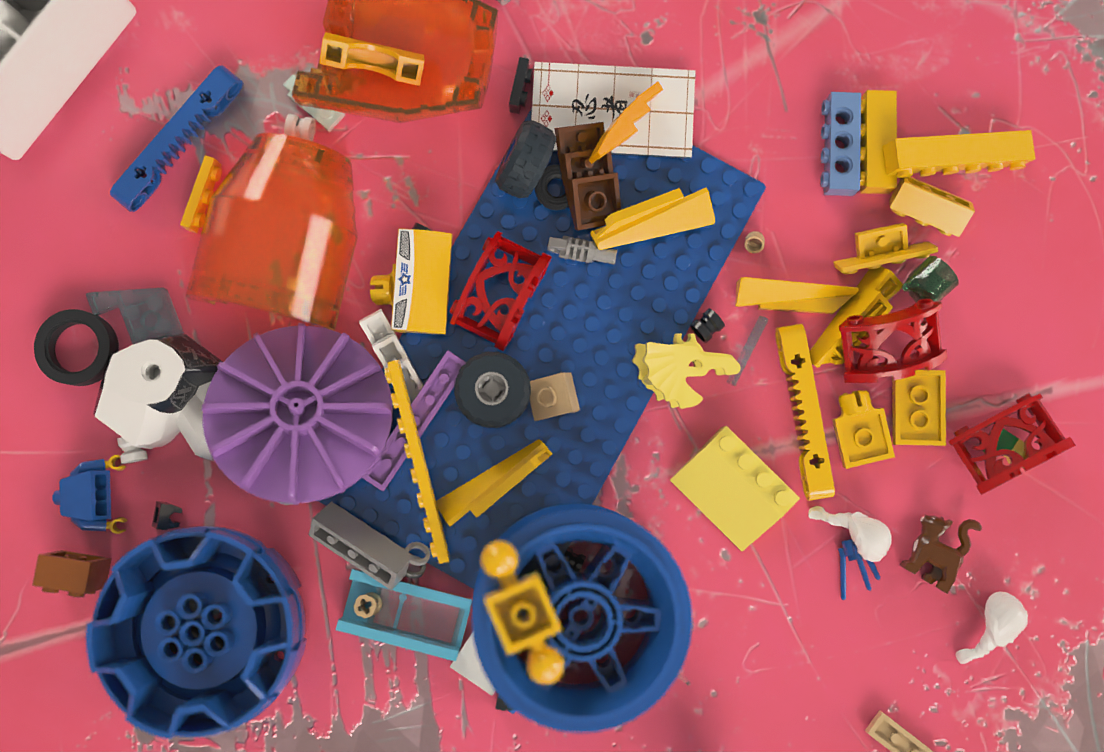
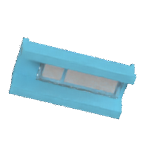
M351 570L349 579L352 580L343 617L337 622V631L452 661L457 660L472 599L400 581L390 590L363 571ZM370 592L377 593L383 602L380 612L368 618L358 616L353 607L356 598ZM369 601L366 604H364L365 608H370L372 606V602Z

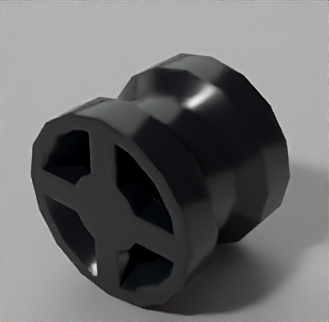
M568 547L564 554V559L573 572H579L586 556L582 554L577 555L573 552L572 548Z

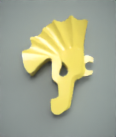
M674 334L672 345L648 342L646 345L635 344V356L632 359V362L639 369L637 378L646 385L647 389L655 393L656 400L664 399L670 402L671 408L679 407L681 409L695 406L703 400V397L686 383L687 377L704 376L710 369H714L716 375L737 374L741 369L739 363L732 355L703 351L701 345L697 343L695 334H687L688 339L686 342L682 340V334ZM691 361L694 364L693 367H689Z

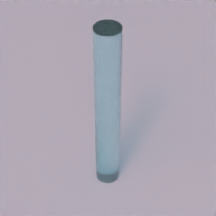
M759 316L737 360L741 369L739 373L730 375L727 383L736 386L768 322L767 318Z

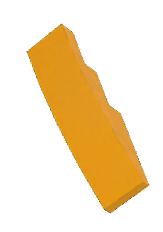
M656 82L640 94L611 123L589 158L591 164L638 132L634 123L651 111L647 103L664 90L659 82Z

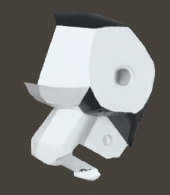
M186 334L163 336L131 345L112 355L100 384L93 414L135 447L147 449L162 447L170 443L181 432L195 455L214 461L204 436L202 404H204L212 378L218 370L217 365L223 361Z

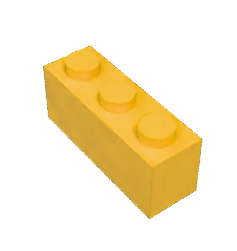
M913 177L901 178L889 199L890 208L895 214L902 217L908 215L915 218L914 220L920 225L934 226L940 233L947 236L953 234L960 237L975 212L972 202Z

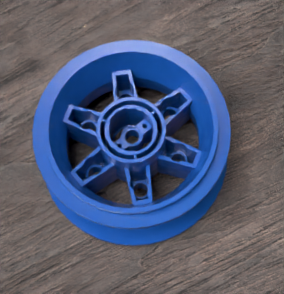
M582 503L559 504L540 509L514 523L497 539V541L509 543L516 550L518 556V563L514 570L516 577L537 556L548 583L545 593L558 623V615L564 604L570 599L573 600L580 597L579 601L572 603L568 607V619L564 620L561 624V631L544 638L546 646L555 648L561 654L564 662L563 671L571 660L589 661L600 680L584 684L561 683L557 680L549 684L538 683L530 676L527 663L520 657L517 651L508 655L485 602V595L502 588L499 579L488 575L481 564L475 581L472 599L473 640L482 670L496 693L523 717L541 726L571 733H591L616 728L636 719L651 709L666 694L676 680L688 653L693 625L692 604L688 586L680 567L668 549L653 534L629 518L607 508ZM571 541L596 542L603 546L582 573L571 570L556 545ZM550 558H558L560 566L556 570L552 571L546 568V563ZM611 560V569L607 572H601V565ZM629 561L635 566L643 580L648 600L613 596ZM598 603H600L601 616L598 624L592 631L580 634L582 630L592 625L594 620L593 611ZM636 609L635 615L632 618H624V610ZM577 610H586L587 616L583 621L577 622L573 619V615ZM645 632L638 650L621 668L613 650L620 633ZM608 653V658L604 663H597L595 659Z

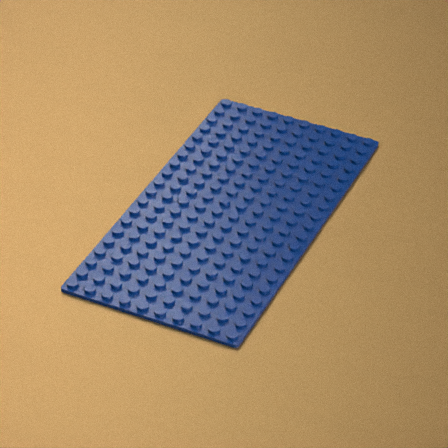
M532 108L524 121H531ZM692 145V157L611 153L613 172L618 173L621 210L678 188L686 197L707 187L715 216V223L709 226L612 247L610 249L617 250L615 265L593 260L592 263L560 258L558 253L548 251L549 238L563 239V236L593 241L590 232L604 226L575 230L569 207L563 210L546 208L537 199L535 188L527 198H517L502 191L495 182L497 172L502 163L501 160L451 249L446 335L402 333L399 341L423 385H425L447 350L465 362L473 356L488 351L507 354L524 367L530 381L559 373H572L580 411L534 421L529 399L525 411L517 420L503 427L487 428L474 424L463 415L457 405L454 388L452 389L420 437L436 501L538 439L542 440L552 452V455L479 517L476 518L469 511L455 524L449 526L439 512L450 554L449 562L439 564L438 557L433 558L430 543L433 542L431 532L426 533L423 518H426L427 515L425 507L420 508L417 493H420L419 484H414L410 471L411 468H414L412 458L407 459L406 457L384 491L361 478L345 489V492H339L318 501L326 506L332 501L404 549L412 542L425 544L431 553L428 564L473 589L482 564L481 556L484 549L489 544L496 542L514 523L546 507L572 503L592 505L654 393L652 390L647 389L646 385L637 378L639 369L632 362L635 356V344L646 345L648 342L672 345L674 334H682L681 338L683 340L690 324L697 315L765 191L766 186L764 183ZM553 150L546 167L560 165L557 150ZM555 178L548 183L547 189L552 196L560 197L565 194L563 180ZM497 231L502 233V237L540 256L543 252L552 256L545 276L539 283L532 298H528L523 308L525 311L513 338L504 351L494 347L495 343L457 324L455 326L450 324L453 316L450 313V309L454 301L460 299L476 264L484 252L482 249L488 237L493 238ZM498 249L495 257L501 259L505 252ZM505 253L508 258L507 263H512L514 257ZM518 260V263L527 264L521 260ZM489 261V263L487 264V266L485 267V269H488V268H490V267L493 266V265L490 263V261ZM509 272L492 276L484 281L486 296L490 306L502 298H517L518 294L512 290L509 283ZM515 272L514 282L522 284L525 278L522 276L517 278L518 272ZM476 286L472 292L471 297H478ZM474 305L468 306L464 316L479 323L485 315L484 311L477 316H473L472 314L475 312L476 307ZM501 305L494 313L497 315V312L501 310V314L505 315L508 313L509 307ZM489 320L484 325L500 333ZM389 383L390 392L395 393L393 384ZM393 403L392 425L389 437L398 425L397 419L401 418L399 408H394ZM571 542L556 545L563 557ZM414 548L409 551V553L421 559L426 557L425 553L420 549ZM535 556L519 573L517 579L520 580L536 572L545 591L548 583L537 556ZM554 557L550 558L546 563V568L552 571L556 570L560 560ZM518 608V613L527 615L529 608Z

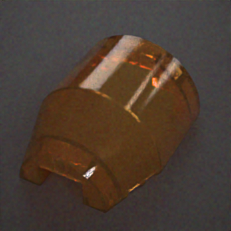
M328 0L323 19L326 33L423 54L424 66L420 86L395 81L387 75L359 68L341 69L318 63L317 69L311 68L310 73L297 71L292 97L301 106L396 123H406L481 109L487 94L493 65L498 10L479 0Z
M278 133L256 134L210 198L185 296L191 300L215 305V302L232 303L263 310L277 316L302 321L309 326L335 331L358 238L355 222L356 211L353 200L354 188L351 161L343 154L329 147L306 139Z

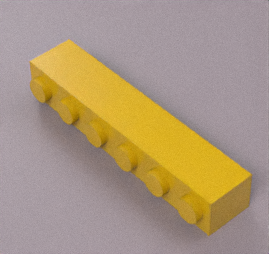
M1031 130L896 138L883 146L887 175H897V178L910 177L913 173H920L922 177L934 175L936 172L950 175L959 172V170H965V173H975L987 168L988 172L999 171L1003 167H1009L1010 170H1019L1025 168L1026 163L1035 160Z

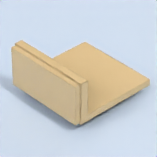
M559 373L530 381V404L534 421L580 411L572 373Z

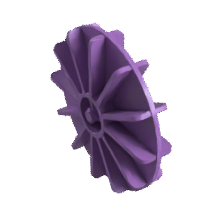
M299 322L298 326L278 328L261 335L258 332L254 333V338L237 348L224 362H219L217 365L218 370L212 378L204 404H202L203 431L211 456L222 472L233 483L246 492L269 501L299 505V503L318 501L339 492H345V489L361 479L375 462L379 460L390 434L393 416L391 392L379 363L365 348L352 340L348 334H341L316 326H305L304 322Z

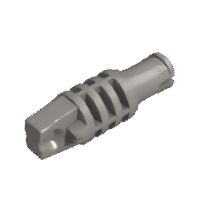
M563 236V239L550 237L547 247L548 251L558 253L560 258L592 263L593 260L615 265L617 255L616 249L599 250L594 241Z

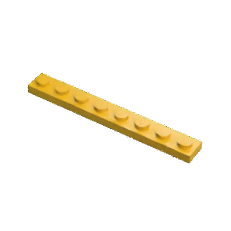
M400 360L387 362L388 368H384L388 384H393L395 393H391V399L394 408H399L401 418L397 419L401 434H406L408 443L404 444L407 459L412 458L414 468L410 469L414 484H419L420 493H417L420 508L425 507L427 515L426 518H423L426 533L431 532L433 542L430 543L433 558L438 557L439 564L446 563L450 560V554Z

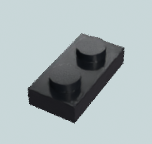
M519 57L509 101L510 112L516 114L520 113L521 106L525 107L528 92H525L526 83H531L533 69L529 67V59Z

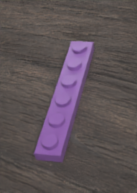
M447 350L411 404L419 438L454 388L459 370L466 363L449 350ZM398 425L388 438L379 460L362 477L381 491L385 490L407 457L404 449V444L408 443L406 434H401Z

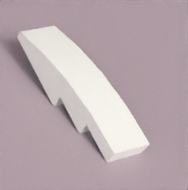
M380 309L359 320V323L384 368H388L387 362L400 360L410 403L412 404L424 385L398 337L391 330V325L384 312Z

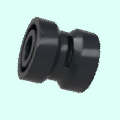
M709 308L703 313V317L692 322L690 327L704 343H707L712 338V334L721 331L725 324L718 314Z

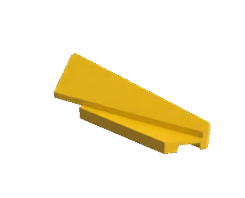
M706 187L684 197L680 188L610 214L605 219L606 226L592 230L590 235L599 250L713 225L715 223V216L709 191Z
M882 266L877 269L868 270L857 285L859 288L858 293L841 307L809 351L812 365L818 368L821 364L832 363L837 365L844 363L839 325L849 316L861 315L863 317H872L888 314L892 310L893 306L888 300L902 289L904 285L891 270ZM866 331L851 332L854 346H859L862 343L856 336L864 337Z
M741 277L736 282L735 307L758 305V310L833 314L852 296L858 293L859 288Z
M536 440L438 499L436 503L439 512L449 526L455 524L469 511L476 518L479 517L548 459L552 452L542 440Z

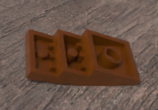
M604 122L554 128L562 180L575 230L606 226L605 219L610 214L621 210L618 173L613 172L611 151L592 164L589 161L597 143L605 133Z

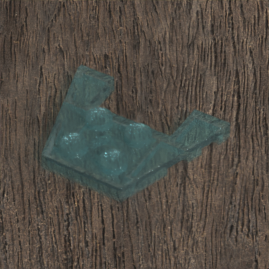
M166 288L86 293L94 315L98 316L119 307L133 345L158 337L184 334Z

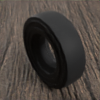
M551 165L545 168L535 187V194L539 202L546 208L563 210L569 207L566 193L560 197H555L547 189V185L552 179L558 178L562 180L560 165Z

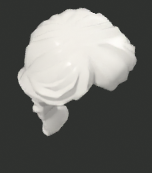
M814 506L809 509V518L823 520L831 525L849 529L850 536L857 546V551L864 560L871 562L880 561L889 551L892 541L891 533L888 527L881 521L869 518L858 511L853 514L848 512L834 515L826 512L821 506Z
M996 592L987 599L985 604L986 629L984 635L975 648H964L956 652L955 655L960 664L984 657L985 654H989L997 646L1004 647L1008 643L1014 642V639L1018 637V634L1025 629L1028 623L1027 611L1017 598L1007 592Z

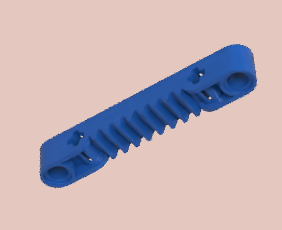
M223 65L216 67L115 182L110 190L111 197L130 212H134L142 207L161 184L162 177L160 173H167L164 166H173L170 159L178 160L177 151H186L183 144L191 145L192 142L189 137L197 138L199 136L196 129H205L202 124L203 121L210 123L211 119L209 117H217L225 111L241 92L243 81Z

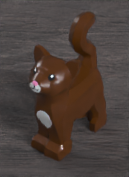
M924 515L920 519L922 524L921 534L913 544L911 557L909 560L902 561L900 566L916 574L926 562L932 564L931 571L924 573L921 579L929 584L938 581L935 587L948 594L956 580L964 556L969 552L972 545L968 531L970 529L981 531L982 526L976 520L968 519L963 521L959 525L957 534L961 545L958 548H952L941 543L938 538L947 531L953 521L950 519L944 520L943 517Z

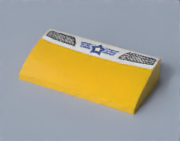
M398 228L391 330L402 333L446 335L452 249L451 233Z

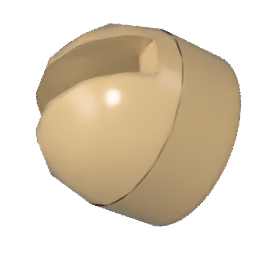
M758 231L750 232L745 238V249L750 253L761 252L765 246V238L762 233Z

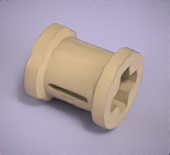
M370 592L356 598L353 607L358 616L368 618L380 612L383 602L380 595ZM371 601L372 606L366 609L364 604Z

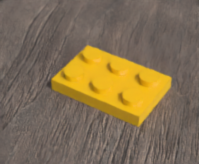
M915 370V376L894 380L892 376V445L946 446L945 370Z

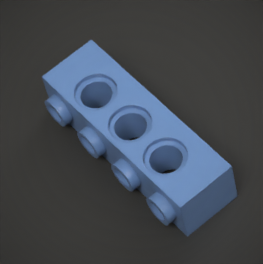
M831 92L826 100H823L821 113L825 115V124L822 125L821 139H825L824 148L821 151V163H824V172L821 174L820 185L824 187V195L854 196L860 190L861 93ZM835 117L843 118L845 124L838 123ZM835 140L843 142L844 148L837 147ZM835 164H840L844 168V173L838 172L835 169Z

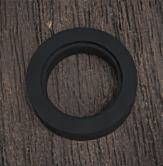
M78 309L63 310L49 317L39 328L34 341V355L41 371L56 382L73 386H87L102 380L112 355L119 351L117 335L112 326L98 315ZM85 324L97 336L99 344L98 354L93 363L86 369L78 372H69L59 364L56 358V342L60 334L68 327Z

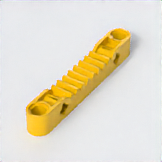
M803 324L777 327L775 329V338L780 366L787 375H790L786 378V381L793 382L788 391L795 392V395L790 397V401L797 402V405L791 409L799 413L793 417V420L800 421L801 423L795 427V430L802 431L797 440L804 441V444L799 446V450L804 451L799 456L798 464L805 497L808 501L834 497V481L805 328ZM791 360H799L800 365H792ZM813 458L818 459V463L810 465L809 460Z

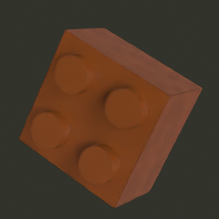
M64 550L38 554L32 586L42 587V591L47 593H59V590L68 591V596L84 597L85 594H95L96 591L103 589L108 580L112 558Z

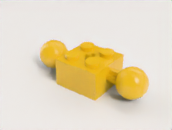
M493 542L484 549L481 563L488 575L499 579L502 588L485 595L486 605L508 655L528 646L531 652L527 661V669L530 676L538 683H553L561 676L564 662L561 654L555 648L546 646L544 638L561 631V627L537 573L535 572L518 580L514 572L518 563L516 550L507 542ZM518 608H529L527 617L522 618L521 615H515L518 612Z

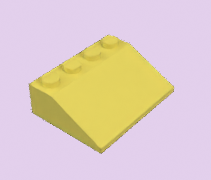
M727 426L721 427L670 479L740 551H744L782 518L800 499Z

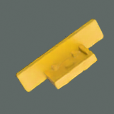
M899 223L855 233L857 257L834 261V267L843 274H853L858 269H877L886 263L900 264L909 258H927L930 254L937 253L938 247L928 241L908 245L907 225Z

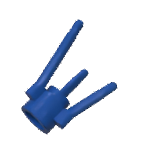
M852 539L841 541L843 548L838 549L840 555L842 600H846V556H848L849 561L857 560L866 589L868 591L872 589L862 559L863 557L858 553L857 546ZM866 560L875 578L879 580L880 575L874 562Z

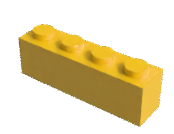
M867 90L861 97V194H890L897 188V175H887L883 151L885 144L897 138V91Z

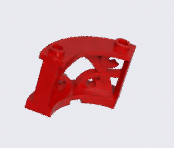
M497 231L493 238L488 237L482 249L484 252L476 264L460 299L454 301L450 309V313L453 314L450 324L454 326L457 324L495 343L494 347L504 351L513 338L525 311L523 308L528 298H532L539 283L545 276L552 256L544 252L540 256L502 237V233ZM499 249L513 256L512 263H507L508 258L505 253L503 258L497 259L495 257L496 251ZM518 260H521L527 264L518 263ZM489 261H490V263H491L493 266L490 267V268H488V269H485V267L487 266V264H488ZM509 272V283L512 290L518 294L517 298H502L490 306L486 296L484 281L492 276ZM515 272H518L517 278L521 276L525 278L522 284L514 282ZM476 286L478 297H471L472 292ZM474 305L476 307L475 312L472 314L473 316H477L484 311L485 315L479 323L464 316L468 306ZM501 305L509 307V311L505 315L501 314V310L497 312V315L494 313ZM489 320L500 333L484 325Z
M921 299L908 308L885 315L863 317L861 315L849 316L839 325L846 370L844 382L878 383V378L893 376L894 380L915 376V370L925 367V370L929 371L943 363L947 359V349H942L939 310L942 308V302H933L932 299ZM895 330L907 333L914 338L906 345L902 351L901 358L895 360L887 351L878 349L884 340ZM866 331L864 337L856 336L866 346H854L851 332ZM915 349L916 353L910 355L911 351ZM854 351L861 353L857 364H855ZM874 355L884 356L885 361L883 363H877V361L880 360V358Z
M1028 393L1016 400V405L970 429L968 426H964L955 431L954 435L956 437L948 441L951 446L953 445L976 481V487L981 495L1021 475V468L1026 472L1076 446L1071 437L1065 439L1041 403L1040 399L1043 398L1041 394L1032 397ZM1027 409L1032 415L1031 418L1026 415ZM1017 412L1018 419L1008 417ZM994 424L989 434L981 431ZM1004 426L1015 427L1030 433L1024 442V452L1027 459L1024 460L1020 454L1012 450L1002 449L996 451L998 439ZM1034 437L1038 438L1034 443L1039 444V450L1033 448L1032 446V440L1034 439ZM971 438H977L980 441L979 446H973L971 449L975 451L985 450V454L972 458L963 443ZM1007 456L1010 458L1011 463L1009 466H1005L1002 463L1004 458L996 461V457ZM984 461L988 480H986L977 466V462Z

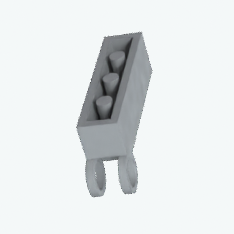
M332 501L312 518L309 530L310 537L390 590L405 576L415 579L421 577L425 572L426 563L429 561L431 553L429 548L423 543L412 542L404 549ZM414 548L420 549L425 553L426 557L421 559L418 556L410 555L409 551ZM409 563L421 567L419 572H411L407 569Z

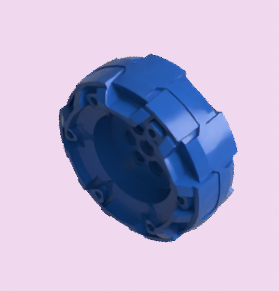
M195 526L173 530L150 539L129 551L111 568L113 572L98 597L92 621L88 622L86 626V651L91 673L97 672L100 682L109 697L127 715L125 718L127 722L146 733L165 739H172L175 736L201 738L219 735L247 723L262 713L281 694L295 674L307 639L304 637L306 630L304 605L301 594L298 591L301 584L289 563L274 548H266L262 542L246 533L230 528ZM270 575H271V577L273 578V580H274L275 582H272V581L269 579V576H270ZM191 598L195 599L198 604L196 611H193L189 606ZM215 608L219 609L222 613V620L220 622L213 617ZM169 615L175 618V627H171L168 624L167 619ZM193 625L200 629L199 638L192 634ZM217 636H221L225 640L224 648L217 646ZM171 642L177 644L178 654H174L171 651ZM278 651L284 653V659L278 657ZM196 652L203 657L202 665L196 663L194 659Z

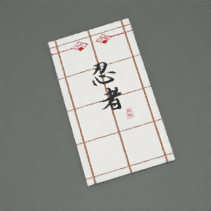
M535 62L533 66L534 84L531 120L548 127L553 131L554 135V128L595 122H604L606 132L611 123L629 104L656 82H659L664 90L647 103L651 111L634 123L638 132L613 149L611 154L692 158L695 70ZM555 144V146H554V150H553V151H557V145H556V144Z

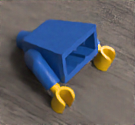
M113 455L108 461L98 459L81 462L70 472L69 477L60 480V490L53 493L52 500L54 504L60 505V514L62 516L70 517L72 523L85 531H106V529H111L115 534L126 531V529L120 530L116 527L117 521L127 522L126 518L119 517L112 522L107 521V519H111L110 470L106 471V468H112L117 471L124 470L126 466H115V461L120 459V455Z

